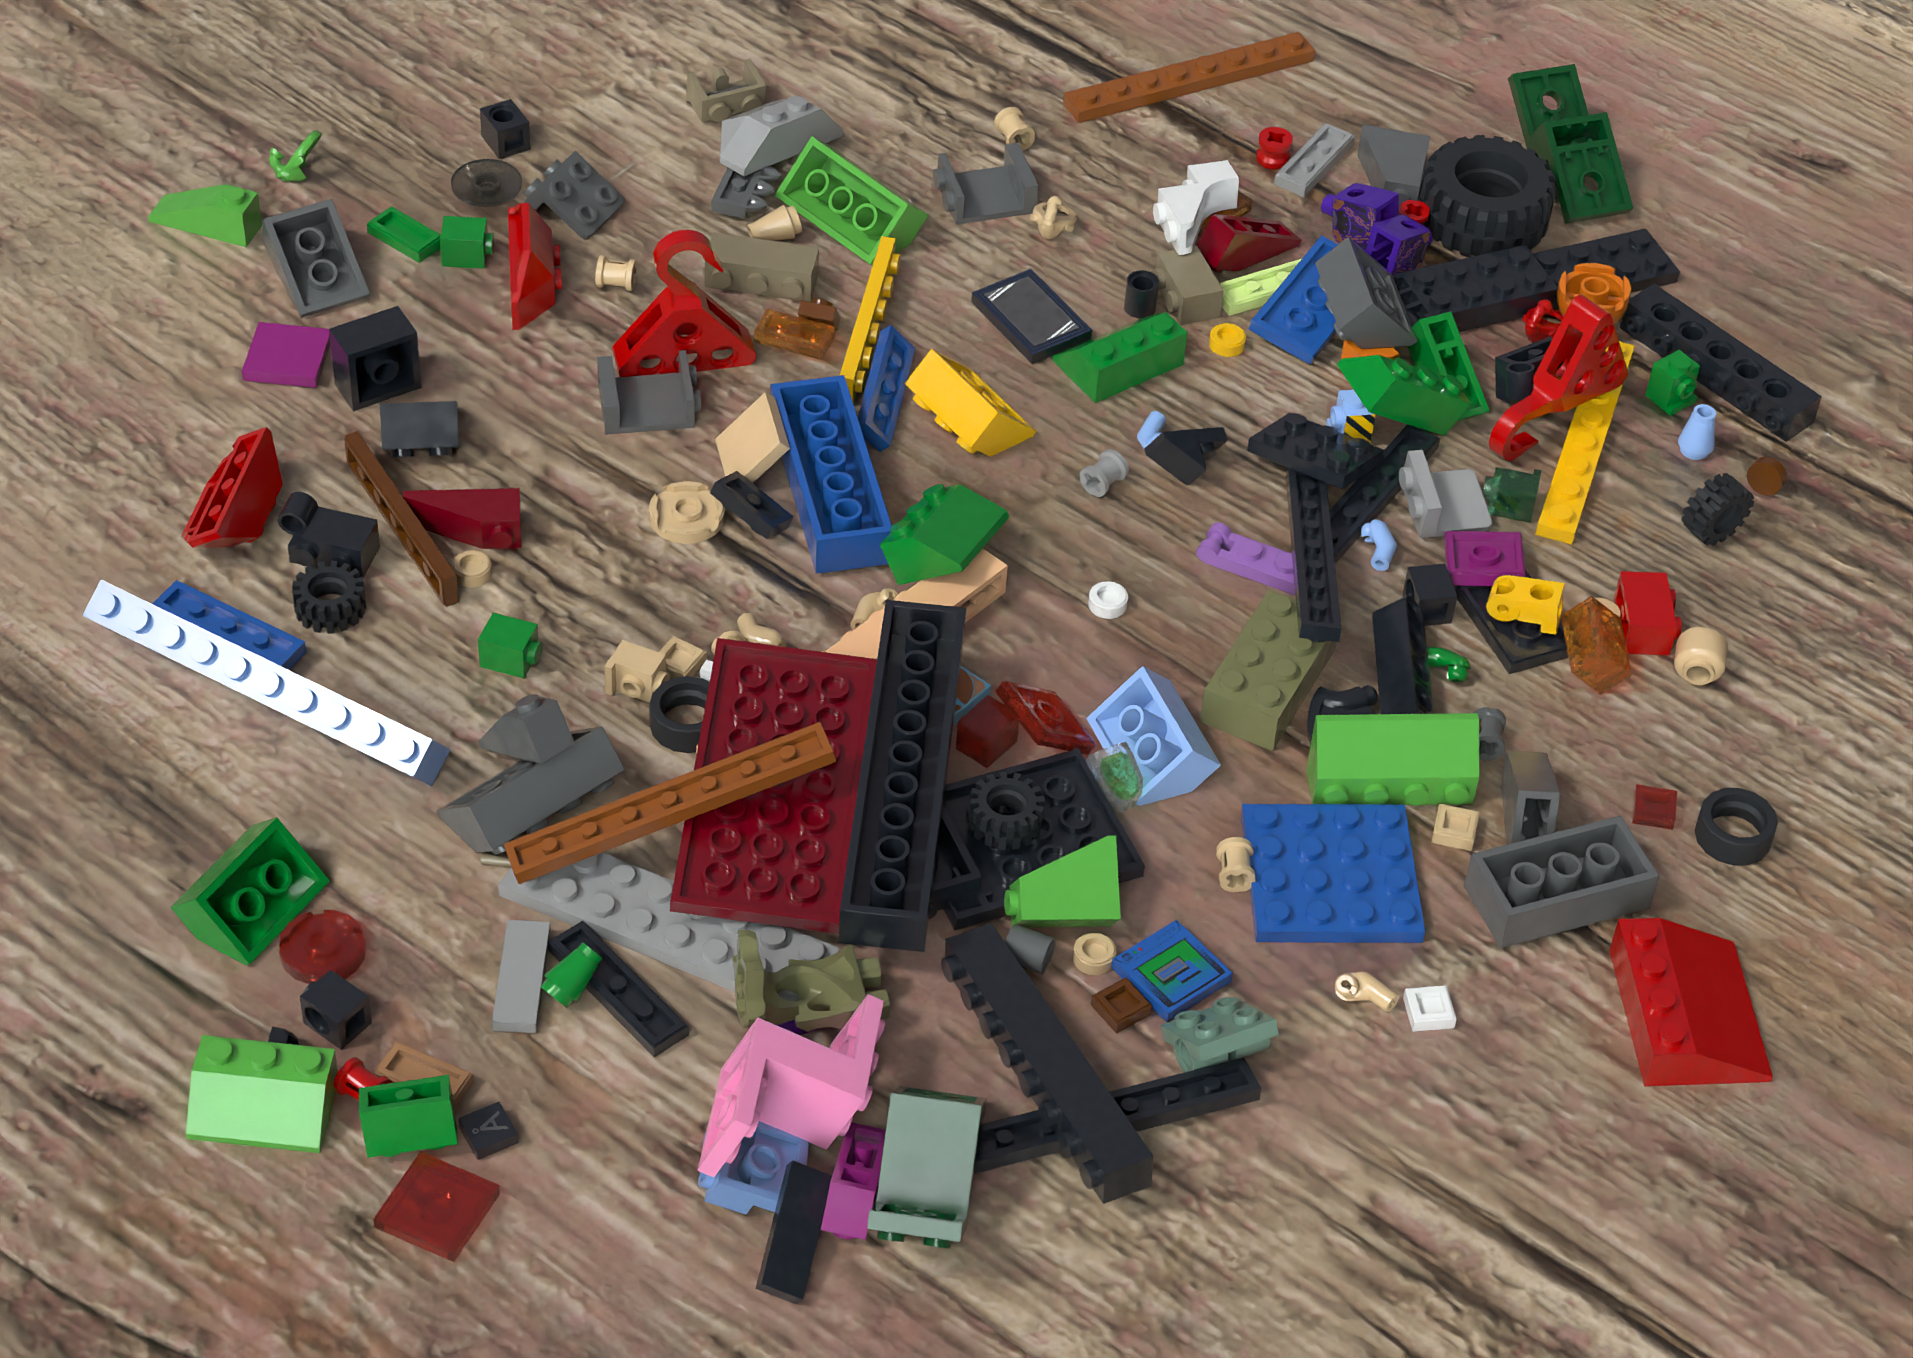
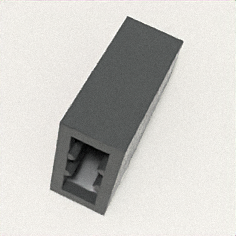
M1363 124L1357 156L1370 185L1398 193L1399 209L1400 204L1404 201H1418L1430 136Z
M1506 750L1501 786L1506 845L1554 833L1560 791L1547 753Z

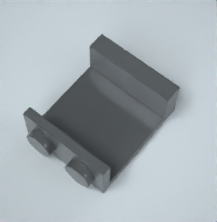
M1019 143L1005 144L1004 166L960 173L953 172L945 153L938 154V169L933 170L934 185L936 190L941 189L945 211L951 212L956 225L1033 213L1034 206L1037 205L1039 185Z
M686 350L679 351V373L615 378L612 356L597 357L598 389L605 435L695 428V412H701L700 391L693 390L692 388L697 387L695 365H688Z

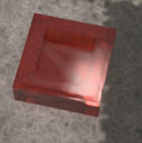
M1636 784L1632 823L1673 830L1676 820L1677 791Z

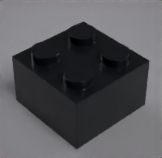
M399 306L329 328L334 383L353 411L422 388L417 331Z

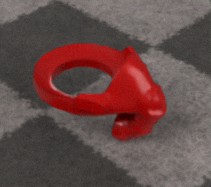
M1547 299L1539 301L1537 306L1529 309L1522 318V321L1526 323V337L1531 342H1537L1546 337L1553 338L1560 323L1544 320L1542 318L1544 315L1553 316L1561 321L1563 319L1561 312L1552 309V304Z

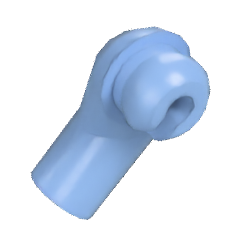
M1152 411L1137 434V440L1143 449L1161 434L1160 431L1166 423L1165 416L1158 411Z

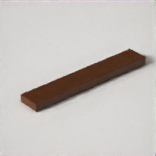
M358 431L345 435L347 464L441 603L446 607L459 603L457 576Z

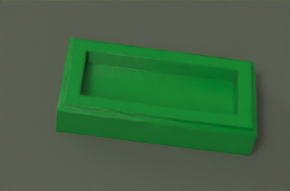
M392 206L367 223L368 234L418 263H421L440 249L439 233Z

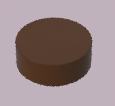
M1761 457L1749 467L1747 480L1754 491L1765 496H1771L1776 494L1785 485L1787 472L1778 460L1772 457Z

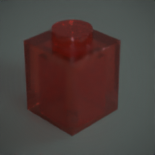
M987 695L957 722L956 749L985 768L990 767L1017 742L1020 714L1015 712L1009 705L1002 704L990 695Z

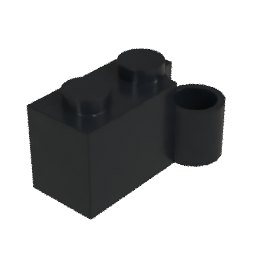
M1552 337L1495 357L1496 398L1510 403L1512 406L1531 395L1534 389L1533 377L1553 339ZM1563 360V361L1561 362V364L1558 366L1556 372L1559 370V368L1562 366V364L1564 363L1565 360Z
M304 492L292 493L277 519L279 526L285 532L293 535L288 544L290 563L306 567L311 565L313 568H318L317 562L324 561L325 566H331V561H338L339 568L344 563L351 565V571L356 568L360 572V577L364 578L380 548L377 519L319 507L317 501Z

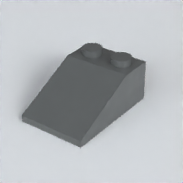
M332 199L263 219L262 238L274 268L300 318L370 297V292Z

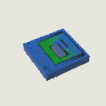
M1178 920L1173 921L1114 957L1111 966L1122 979L1127 978L1152 1005V1009L1166 1022H1169L1177 1014L1188 1010L1231 983L1233 974Z

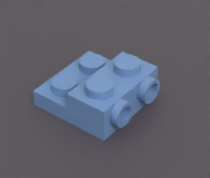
M759 1121L752 1137H743L741 1140L738 1154L731 1164L725 1162L715 1177L700 1172L698 1186L706 1188L704 1202L742 1214H747L753 1205L775 1212L786 1166L792 1160L807 1166L809 1141Z

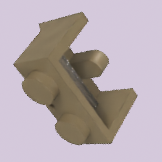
M751 59L744 60L743 80L729 83L727 73L723 68H719L712 74V87L707 89L702 88L694 72L687 73L686 101L691 102L701 122L708 120L721 122L729 115L746 112L765 104L766 84Z

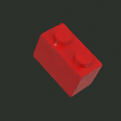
M1621 571L1614 595V603L1621 612L1618 625L1623 653L1670 655L1674 640H1678L1681 635L1682 623L1680 616H1675L1674 613L1676 592L1675 589L1669 587L1667 573Z

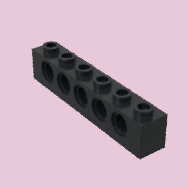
M1652 284L1629 299L1627 309L1622 317L1620 329L1663 358L1681 350L1700 365L1696 381L1776 436L1787 442L1814 423L1822 398L1821 395L1656 284Z

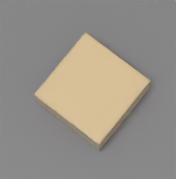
M675 636L659 651V653L666 655V672L670 674V679L685 676L693 677L707 660V651Z
M1439 803L1431 843L1472 851L1479 812Z

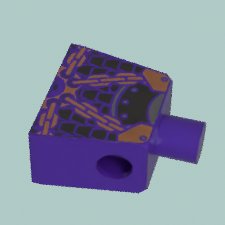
M1354 183L1337 195L1328 194L1322 201L1321 211L1333 217V237L1335 241L1341 243L1347 237H1350L1366 251L1373 224L1399 216V194L1377 187Z
M1399 215L1373 224L1366 252L1394 277L1396 273L1421 268L1426 248L1432 242V234L1427 227L1408 216Z

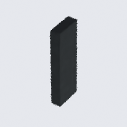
M793 1160L786 1166L755 1289L794 1304H798L803 1300L823 1221L832 1175Z

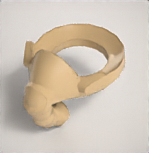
M1052 196L1048 199V202L1039 203L1034 206L1033 213L1030 214V220L1038 224L1042 237L1053 239L1061 231L1072 232L1077 221V215L1071 208L1062 205L1060 197ZM1057 211L1067 213L1068 216H1056Z

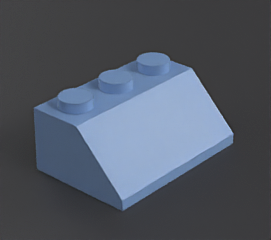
M1144 666L1135 672L1086 718L1131 798L1138 806L1192 792L1221 766L1172 682Z

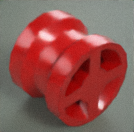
M1280 127L1263 129L1259 134L1258 142L1260 147L1256 153V160L1264 168L1281 169L1290 160L1289 150L1292 147L1293 136L1289 131Z

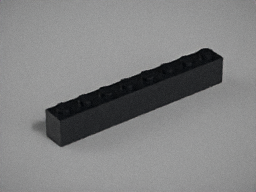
M990 923L946 938L945 957L941 960L942 970L948 982L956 984L960 990L964 1006L969 1011L973 1010L978 1017L984 1036L987 1039H993L998 1047L1003 1064L1006 1068H1012L1017 1075L1023 1094L1027 1098L1032 1097L1038 1106L1043 1124L1047 1128L1052 1127L1058 1136L1064 1155L1067 1158H1073L1079 1167L1080 1176L1086 1188H1093L1101 1202L1105 1204L1151 1187L1153 1154L993 924Z

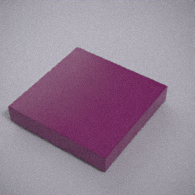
M258 322L242 368L243 381L317 388L331 345L329 329Z
M1445 532V563L1453 585L1493 586L1494 580L1503 575L1525 577L1522 533Z

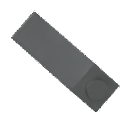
M537 694L528 695L515 703L516 708L504 714L478 741L481 749L540 764L575 744L558 701L541 697Z

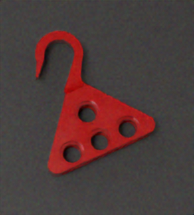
M687 229L678 230L666 235L657 243L653 252V261L658 277L668 287L657 296L612 346L619 377L679 373V362L676 361V358L679 356V351L686 350L687 354H697L696 358L688 363V365H695L696 372L748 366L756 360V353L749 330L700 289L696 283L690 281L668 264L675 254L691 250L700 253L706 262L723 273L724 269L720 258L712 249L710 240L701 232ZM733 349L732 354L725 359H716L712 356L714 351ZM660 358L659 364L655 367L644 368L640 365L641 360Z
M1582 294L1577 295L1571 301L1533 377V392L1525 399L1508 408L1499 418L1489 438L1490 450L1506 461H1513L1539 443L1537 439L1525 431L1515 435L1524 423L1547 413L1570 410L1623 384L1627 378L1628 369L1610 313ZM1563 360H1565L1564 363L1562 364V366H1561V367L1559 368V370L1556 372L1558 366L1561 364V362H1562Z

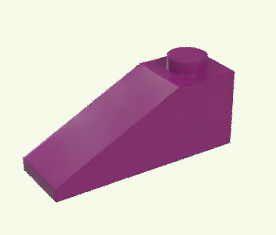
M851 1122L847 1133L844 1135L831 1178L821 1230L832 1232V1234L842 1239L859 1238L866 1240L869 1210L875 1204L878 1192L886 1130Z

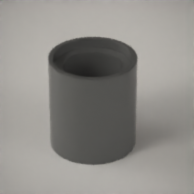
M1014 924L1007 935L1005 943L1023 968L1044 974L1054 952L1055 938Z

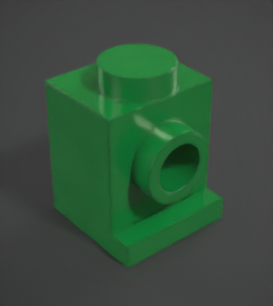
M1681 350L1654 362L1645 396L1670 416L1695 404L1698 397L1693 392L1697 386L1696 379L1700 365Z

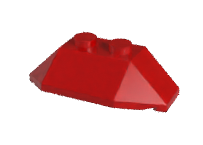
M520 203L515 205V207L508 208L512 330L522 329L555 305V290H562L561 268H554V266H561L560 244L553 245L552 229L530 203Z
M268 427L239 436L232 445L233 451L221 461L206 483L181 535L192 548L232 547L244 542L251 543L264 532V524L276 505V498L283 485L272 432Z

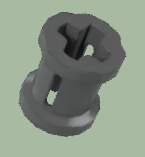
M1488 707L1477 709L1473 713H1478L1479 759L1483 761L1496 760L1505 752V741L1502 737V732L1506 725V717L1499 709Z

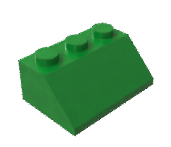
M1162 312L1138 319L1053 356V362L1094 403H1097L1184 364L1188 332L1167 312Z
M1381 355L1344 358L1340 359L1337 363V366L1368 412L1443 436L1447 434L1471 404L1462 391L1464 389L1463 384L1454 376L1449 374L1442 376L1425 366L1418 368L1409 365L1401 358L1393 360Z
M937 484L926 489L922 493L923 498L917 504L907 509V515L890 528L891 532L880 543V547L897 584L901 585L963 571L1010 518L1007 510L961 484L944 487V484Z
M278 817L252 825L170 908L197 940L246 966L253 962L330 880Z

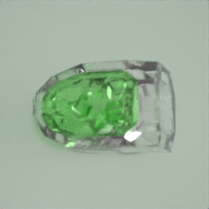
M1127 742L1107 747L1089 755L1085 761L1111 807L1122 813L1133 809L1142 796L1143 777Z

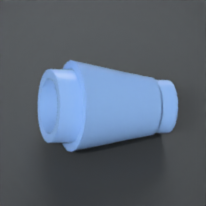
M1700 404L1694 408L1678 438L1681 453L1689 459H1704L1714 450L1716 411L1709 405Z

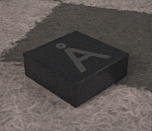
M500 1102L458 1118L459 1128L477 1160L519 1143L518 1133Z

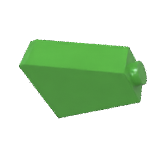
M1106 836L1034 870L1012 883L1010 890H1006L1004 897L1005 913L1007 916L1011 915V925L1017 924L1022 927H1110L1121 919L1116 836Z

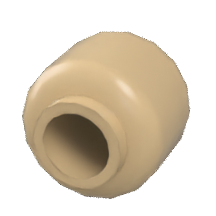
M1697 626L1682 632L1676 642L1674 667L1678 675L1695 685H1704L1719 679L1726 667L1728 651L1726 639L1718 631L1709 627Z

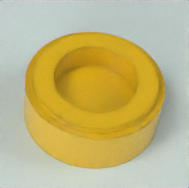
M1230 323L1219 324L1212 328L1209 347L1214 353L1224 357H1234L1244 351L1246 334L1242 328Z

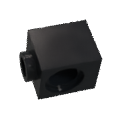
M512 99L480 108L481 136L498 159L531 150L529 121Z
M1446 564L1408 567L1403 597L1410 595L1415 599L1422 611L1425 626L1452 624L1458 596Z
M332 970L328 971L318 981L311 982L305 988L303 994L300 995L303 1023L340 1050L372 1024L369 996Z

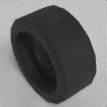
M691 676L673 678L661 684L652 693L649 704V724L652 736L662 746L677 752H696L702 722L695 724L676 723L668 719L665 713L681 705H695L705 709L709 681Z
M1723 788L1712 792L1703 800L1694 831L1697 843L1706 854L1717 861L1730 865H1750L1761 861L1769 853L1778 820L1775 810L1768 801L1755 792L1742 788ZM1720 816L1742 818L1751 823L1759 834L1752 837L1730 835L1721 830L1713 819Z

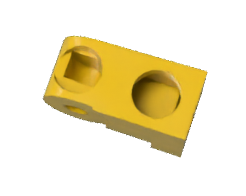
M1511 575L1500 576L1494 580L1486 605L1487 612L1490 616L1500 621L1517 619L1518 621L1541 624L1542 633L1556 635L1563 612L1565 583Z

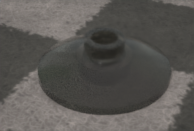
M479 159L460 166L454 172L451 178V188L454 195L466 204L478 207H494L513 200L519 194L522 188V177L519 171L507 162L496 159Z

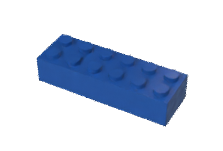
M844 375L770 384V395L775 397L790 447L782 456V460L815 573L888 564L880 543L891 532L890 528L892 525Z

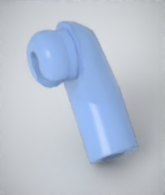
M1374 519L1371 523H1365L1362 526L1361 535L1367 536L1364 540L1365 542H1375L1376 545L1371 559V566L1378 571H1385L1389 568L1397 548V543L1387 524L1381 520Z

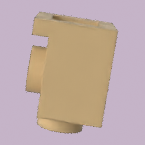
M625 640L621 641L604 666L605 694L611 696L617 691L629 697L650 703L652 693L661 684L670 680V674L666 672L665 654Z

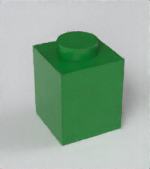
M443 217L440 234L442 267L485 269L487 254H493L494 233H488L487 218Z
M494 612L478 638L479 667L523 679L526 677L532 664H538L543 651V643L538 638V624Z

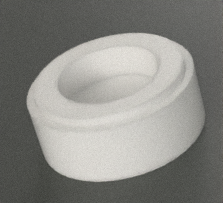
M1107 581L1097 583L1091 588L1088 606L1093 614L1101 618L1113 619L1125 613L1128 593L1123 586Z

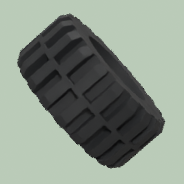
M1475 135L1471 139L1465 136L1457 138L1454 143L1449 141L1442 145L1439 150H1436L1429 157L1428 163L1425 164L1419 201L1425 203L1430 208L1429 217L1425 221L1424 226L1430 230L1432 238L1436 242L1441 241L1444 248L1450 251L1453 249L1460 251V255L1466 257L1526 245L1531 250L1540 243L1548 231L1557 188L1552 170H1550L1548 163L1543 158L1539 159L1537 152L1531 148H1523L1522 143L1514 140L1508 142L1503 140L1504 137L1494 136V138H1485V135Z

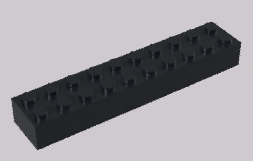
M886 600L840 906L838 943L925 952L964 644L966 608Z

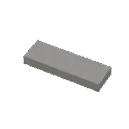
M1325 123L1275 175L1274 185L1305 197L1354 145L1355 135Z
M507 920L492 1017V1031L536 1033L542 988L540 986L544 982L548 941L550 940L551 933L550 922Z

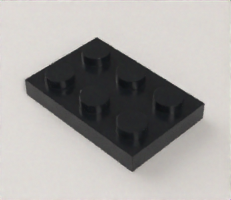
M1288 413L1251 436L1248 441L1247 451L1343 489L1381 464L1384 449L1371 445L1365 439L1353 438L1340 433L1332 426H1322L1309 421L1301 414Z

